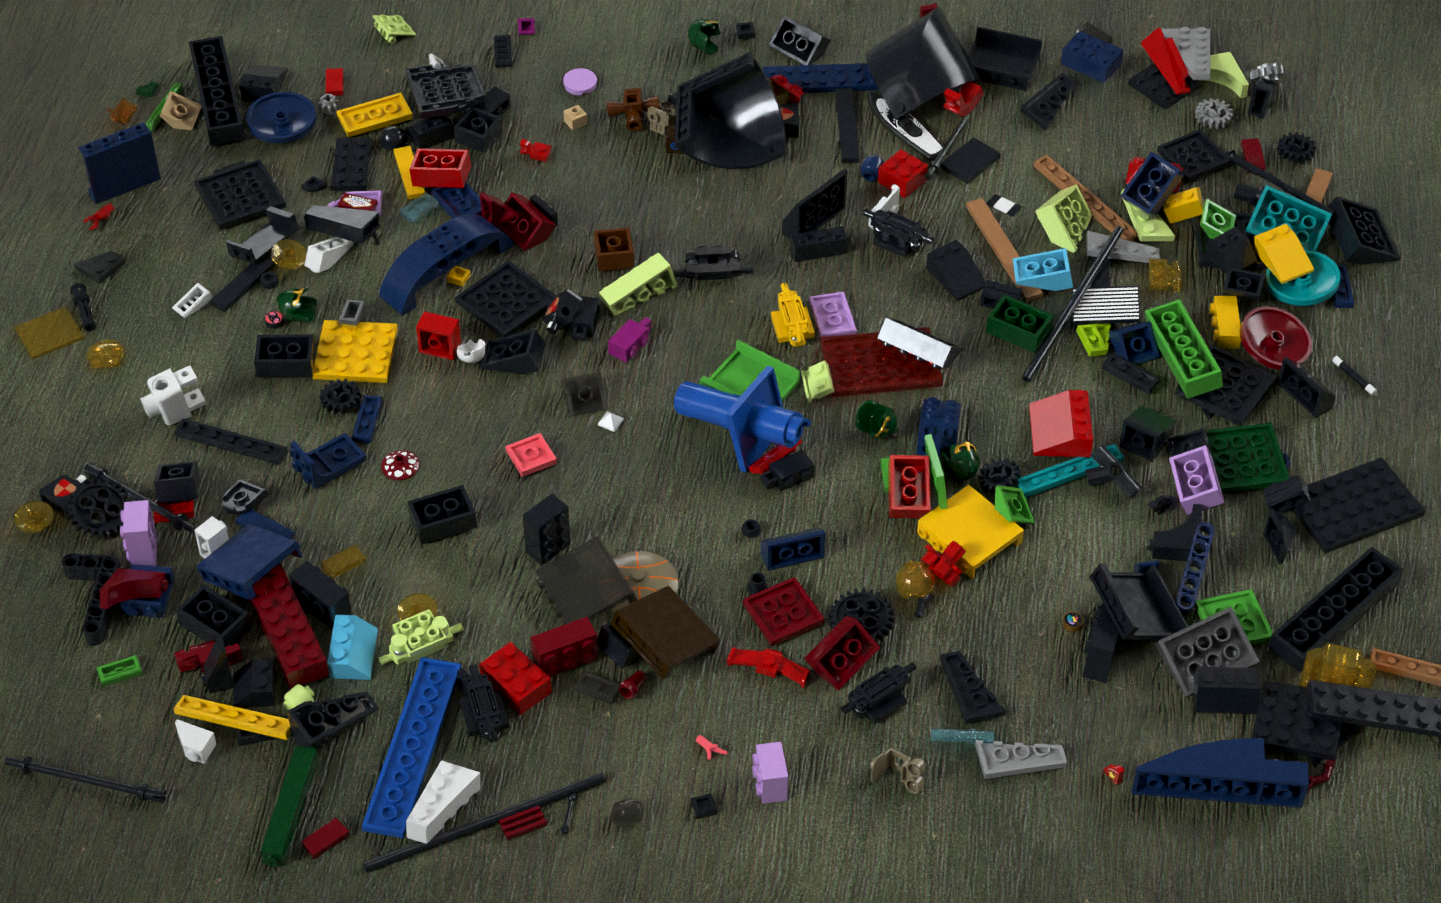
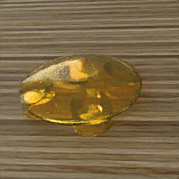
M110 339L94 343L87 351V359L93 368L118 367L124 356L123 345L118 341Z

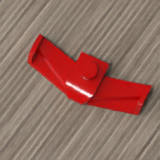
M732 647L727 658L728 666H731V664L756 666V673L773 678L776 677L778 672L799 683L803 688L811 672L809 669H805L783 657L782 652L773 649L754 651Z

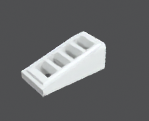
M197 283L172 309L186 319L208 304L213 296L210 291ZM184 307L187 310L184 312L180 308Z

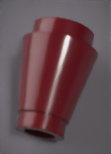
M637 671L620 683V694L626 699L635 698L646 680V675L642 671Z

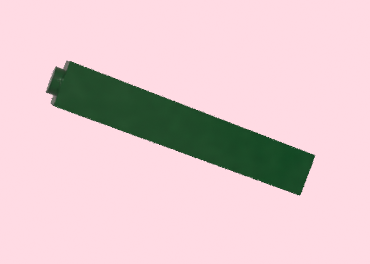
M295 745L260 851L264 864L284 867L318 762L316 748Z

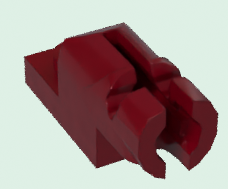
M214 640L190 646L189 652L184 649L174 652L179 671L182 673L201 667L203 674H205L203 665L215 643ZM238 643L225 647L229 666L243 662Z

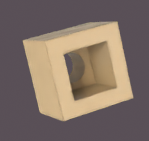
M579 105L564 110V122L574 131L588 125L587 114Z

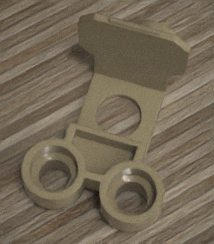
M668 101L660 102V109L653 106L648 108L647 117L650 120V130L662 135L667 133L666 126H675L676 108H673V104Z
M890 748L886 753H881L871 762V782L873 783L882 777L888 767H892L901 771V781L905 783L909 792L917 794L924 787V779L920 775L925 771L926 764L920 758L912 759ZM895 757L903 759L902 767L896 763Z

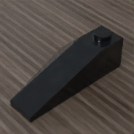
M368 692L344 695L342 698L336 699L325 698L323 701L317 702L306 701L288 710L287 715L297 744L318 749L377 711L379 707Z

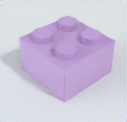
M781 742L756 745V753L752 754L754 765L752 766L753 778L757 780V783H755L757 796L761 795L762 804L787 801L788 773Z

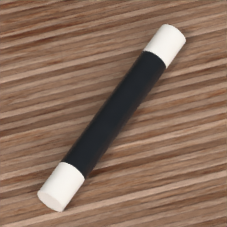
M1338 356L1332 359L1334 364L1371 395L1377 392L1376 388Z

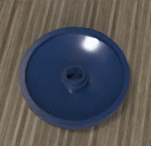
M274 92L262 96L252 103L246 114L247 126L252 135L262 141L288 143L304 137L313 129L316 123V111L313 103L301 94Z

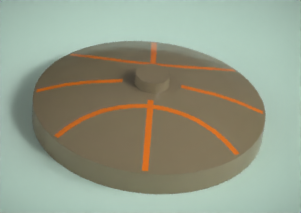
M647 551L627 552L613 558L605 565L599 577L601 599L615 613L616 610L668 585L677 594L679 589L678 575L673 565L662 556Z

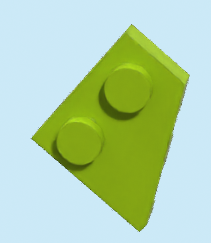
M1110 323L1077 326L1076 332L1089 357L1107 354Z

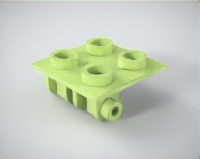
M381 14L372 16L376 20L374 23L375 28L388 43H395L397 35L416 36V33L404 21L403 17L399 15L386 16Z

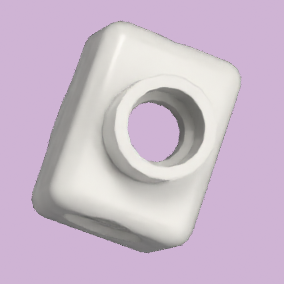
M187 366L174 373L169 368L148 379L147 384L151 394L140 398L149 419L161 414L167 425H173L182 421V419L192 417L190 411L207 404L199 388L186 394L182 392V388L198 382L191 366Z

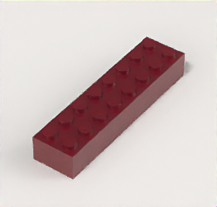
M279 563L252 585L256 596L250 602L288 686L292 689L298 684L304 685L329 676V671L320 645L281 563Z

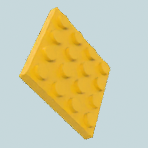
M324 320L313 368V379H340V381L347 379V381L387 383L398 330L397 324L359 322L355 326L339 324V321Z

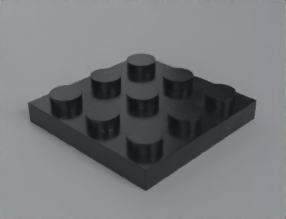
M1155 63L1128 80V84L1164 110L1200 88V82L1193 80L1188 74L1186 82L1190 88V93L1176 94Z
M1201 129L1159 145L1157 148V152L1167 162L1180 164V167L1183 168V179L1187 183L1227 167L1231 162Z

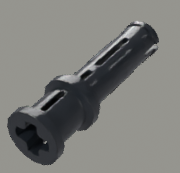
M75 283L70 287V293L74 296V305L79 309L84 330L93 331L96 328V324L89 307L90 298L86 294V286L83 283Z

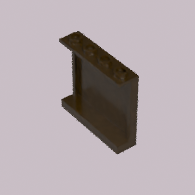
M669 585L616 610L611 625L663 680L670 676L673 668L709 650L712 654H715L721 642L720 638Z

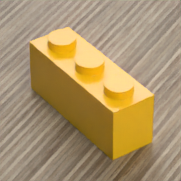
M1214 296L1213 303H1210L1209 312L1213 314L1211 327L1215 328L1213 340L1216 341L1218 348L1239 349L1241 344V325L1237 297Z

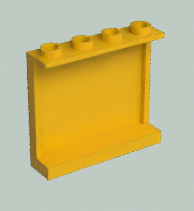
M967 485L947 499L948 508L941 509L937 506L918 520L917 533L922 539L928 541L935 550L942 553L953 540L966 550V553L956 563V566L962 573L967 574L972 579L975 576V570L1012 543L1018 546L1023 542L1024 530L1015 522L1006 520L995 510V506L970 485Z

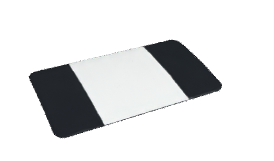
M994 194L987 202V205L1010 216H1014L1021 208L1020 205L997 194Z

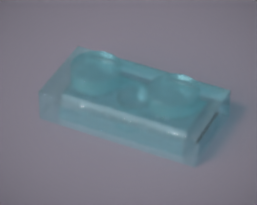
M425 193L402 208L400 215L413 224L437 208L438 201L428 193Z

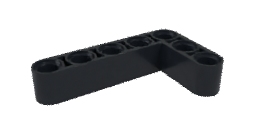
M70 553L61 560L65 576L71 580L95 581L83 623V632L87 644L97 646L104 641L114 606L112 605L109 609L100 608V589L114 572L121 568L119 560L115 556Z

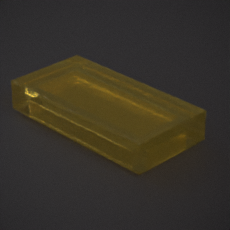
M353 545L322 561L321 566L330 577L335 578L366 562V559L358 547Z

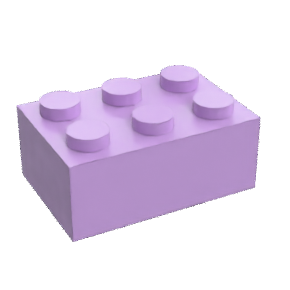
M1206 445L1169 458L1180 503L1187 515L1191 514L1193 504H1201L1202 511L1224 503L1213 458Z
M149 500L124 502V510H121L123 526H120V536L124 538V550H128L126 552L127 563H131V566L132 564L157 566V534Z

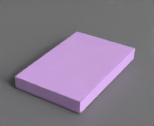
M844 292L808 297L821 340L857 335V329Z

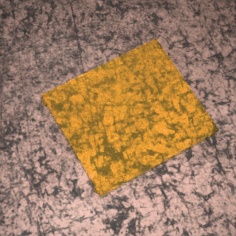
M66 307L14 327L32 359L84 339V335Z

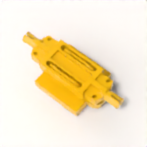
M782 283L780 285L782 292L778 294L779 311L771 312V320L778 343L790 342L794 347L805 345V339L815 338L807 306L803 307L800 296H797L796 291L789 290L788 283H785V286Z

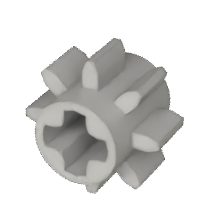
M325 94L320 97L318 107L322 109V113L333 115L338 111L337 107H340L339 100H336V96Z

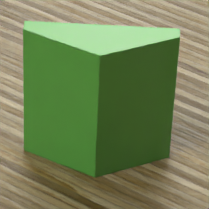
M1206 198L1200 225L1209 238L1214 239L1234 227L1236 215Z
M1000 485L995 487V510L1006 520L1031 525L1035 523L1021 488Z

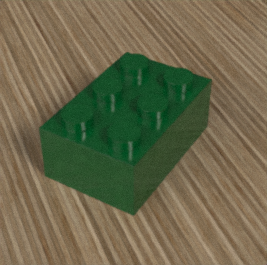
M1004 294L987 317L986 333L1036 353L1052 330L1054 315Z

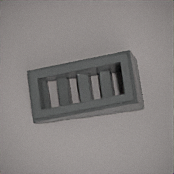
M347 300L339 318V324L357 326L365 314V302Z

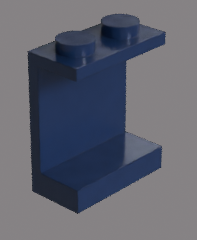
M132 564L131 569L165 572V579L168 580V589L160 598H137L120 602L123 614L163 618L174 583L172 568Z

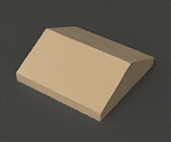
M170 91L160 116L172 128L192 130L202 105Z

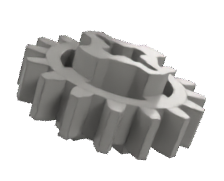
M1278 63L1262 64L1257 66L1258 69L1251 70L1250 79L1251 81H1259L1261 78H1266L1275 82L1280 80L1281 77L1288 75L1287 67L1283 65L1278 66Z
M1212 98L1209 101L1204 99L1203 103L1199 102L1198 106H1196L1195 118L1198 119V123L1203 122V126L1209 125L1210 129L1212 127L1218 129L1219 126L1225 128V124L1229 125L1230 121H1232L1233 109L1230 108V104L1225 105V101L1219 102V99L1213 100Z

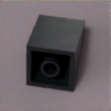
M1140 406L1123 421L1119 447L1154 462L1168 442V438H1171L1173 435L1176 420L1145 406Z

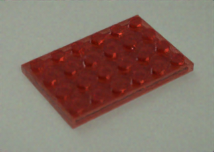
M929 327L918 328L931 334ZM880 332L820 337L823 360L829 366L834 389L831 397L940 387L943 384L940 370L932 367L931 362L916 360L914 354H903L894 345L892 348L883 345V341L878 339Z

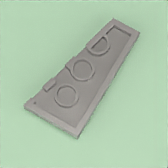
M975 740V747L985 779L1067 767V760L1062 745L1034 744V746H1026L1023 743L1015 742V745L1002 744L1001 741L983 743V740Z

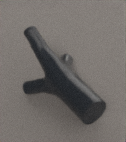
M916 591L918 606L914 615L922 618L928 601L933 598V594L927 593L923 598L919 591Z

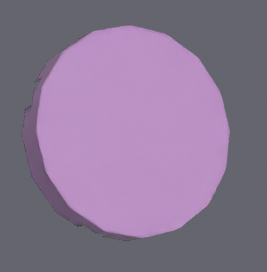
M579 68L567 72L563 78V83L567 92L574 95H583V93L587 92L588 94L595 90L597 78L594 72Z

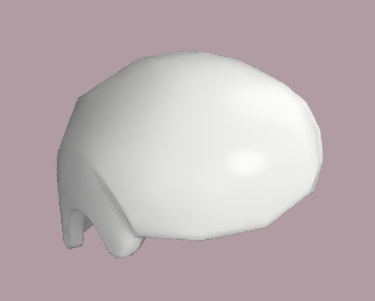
M479 339L477 343L469 340L466 344H461L457 347V356L465 363L474 364L484 358L485 342L482 339Z

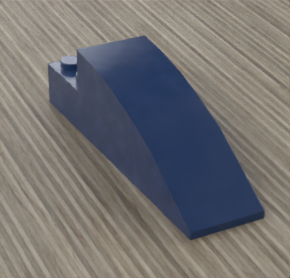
M1242 738L1202 743L1178 749L1137 766L1131 794L1302 808L1309 785L1308 763L1279 761L1277 759L1266 760L1264 755V738Z

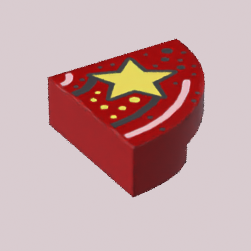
M1110 764L1104 768V773L1116 785L1123 782L1125 772L1123 767Z

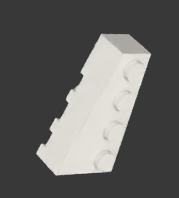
M441 761L406 820L407 838L427 844L444 827V823L449 818L452 819L456 815V811L462 805L465 806L469 802V798L480 790V772Z

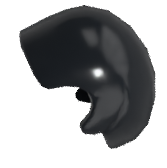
M388 126L381 132L380 144L386 150L393 151V149L400 145L404 147L407 141L405 130L399 126Z

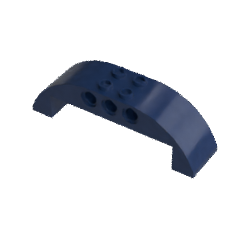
M466 214L453 218L415 241L401 253L388 270L381 285L379 297L403 316L416 308L415 291L488 245L501 254L514 246V242L483 216Z

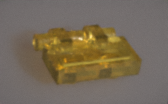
M1149 259V289L1168 290V285H1171L1174 292H1179L1182 286L1179 262L1174 261L1172 265H1167L1166 259Z

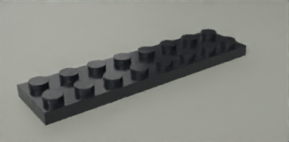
M1310 680L1308 683L1312 718L1441 737V700L1317 680Z

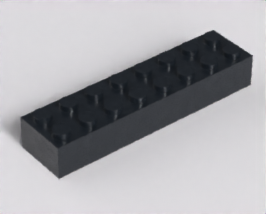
M218 36L189 41L210 146L245 140L223 37Z
M1370 547L1271 635L1268 650L1298 672L1303 671L1400 583L1404 569L1375 548Z

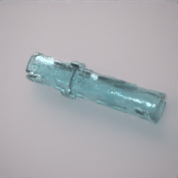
M931 728L932 742L970 743V745H975V740H983V743H993L994 731L975 730V728H971V730Z

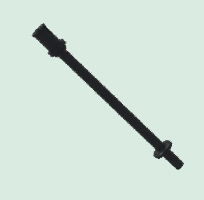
M91 462L85 465L84 473L93 477L96 482L98 479H100L101 483L108 480L110 486L116 483L115 489L122 487V493H127V496L134 500H149L150 509L172 521L173 528L176 530L184 528L192 534L195 533L194 530L197 527L188 522V517L185 514L176 515L110 477L108 471L104 468H99Z
M26 756L24 760L12 757L5 758V765L21 768L24 775H27L29 771H35L135 794L142 801L147 799L164 803L166 796H163V794L166 795V790L152 788L148 784H142L138 787L32 762L31 756Z

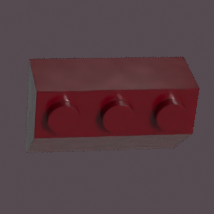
M511 192L505 201L507 205L520 214L499 227L524 251H527L548 239L556 225L525 196Z
M845 616L804 659L819 676L836 690H839L880 649V646L856 618Z

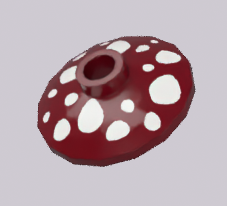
M397 450L384 457L381 469L383 474L390 479L406 480L417 473L420 463L414 453L407 450Z

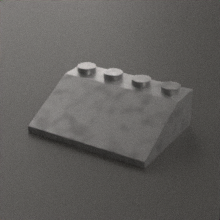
M1232 607L1155 643L1162 660L1185 697L1194 693V671L1197 667L1248 668L1260 662Z

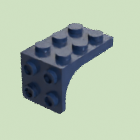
M937 398L924 399L916 451L919 456H926L924 437L925 435L932 434L938 457L941 458L940 452H944L948 459L951 458L950 448L952 444L956 445L961 403L955 400L939 401Z
M346 433L307 453L294 440L290 442L291 449L289 451L293 458L292 466L294 470L300 472L304 481L307 484L310 483L314 489L367 461L364 452Z

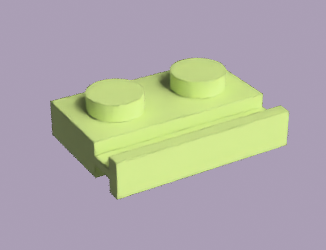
M825 360L809 367L807 371H801L806 398L809 402H812V399H819L834 392L829 366Z

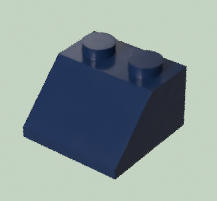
M1151 321L1138 322L1109 332L1111 344L1117 356L1134 365L1160 357Z

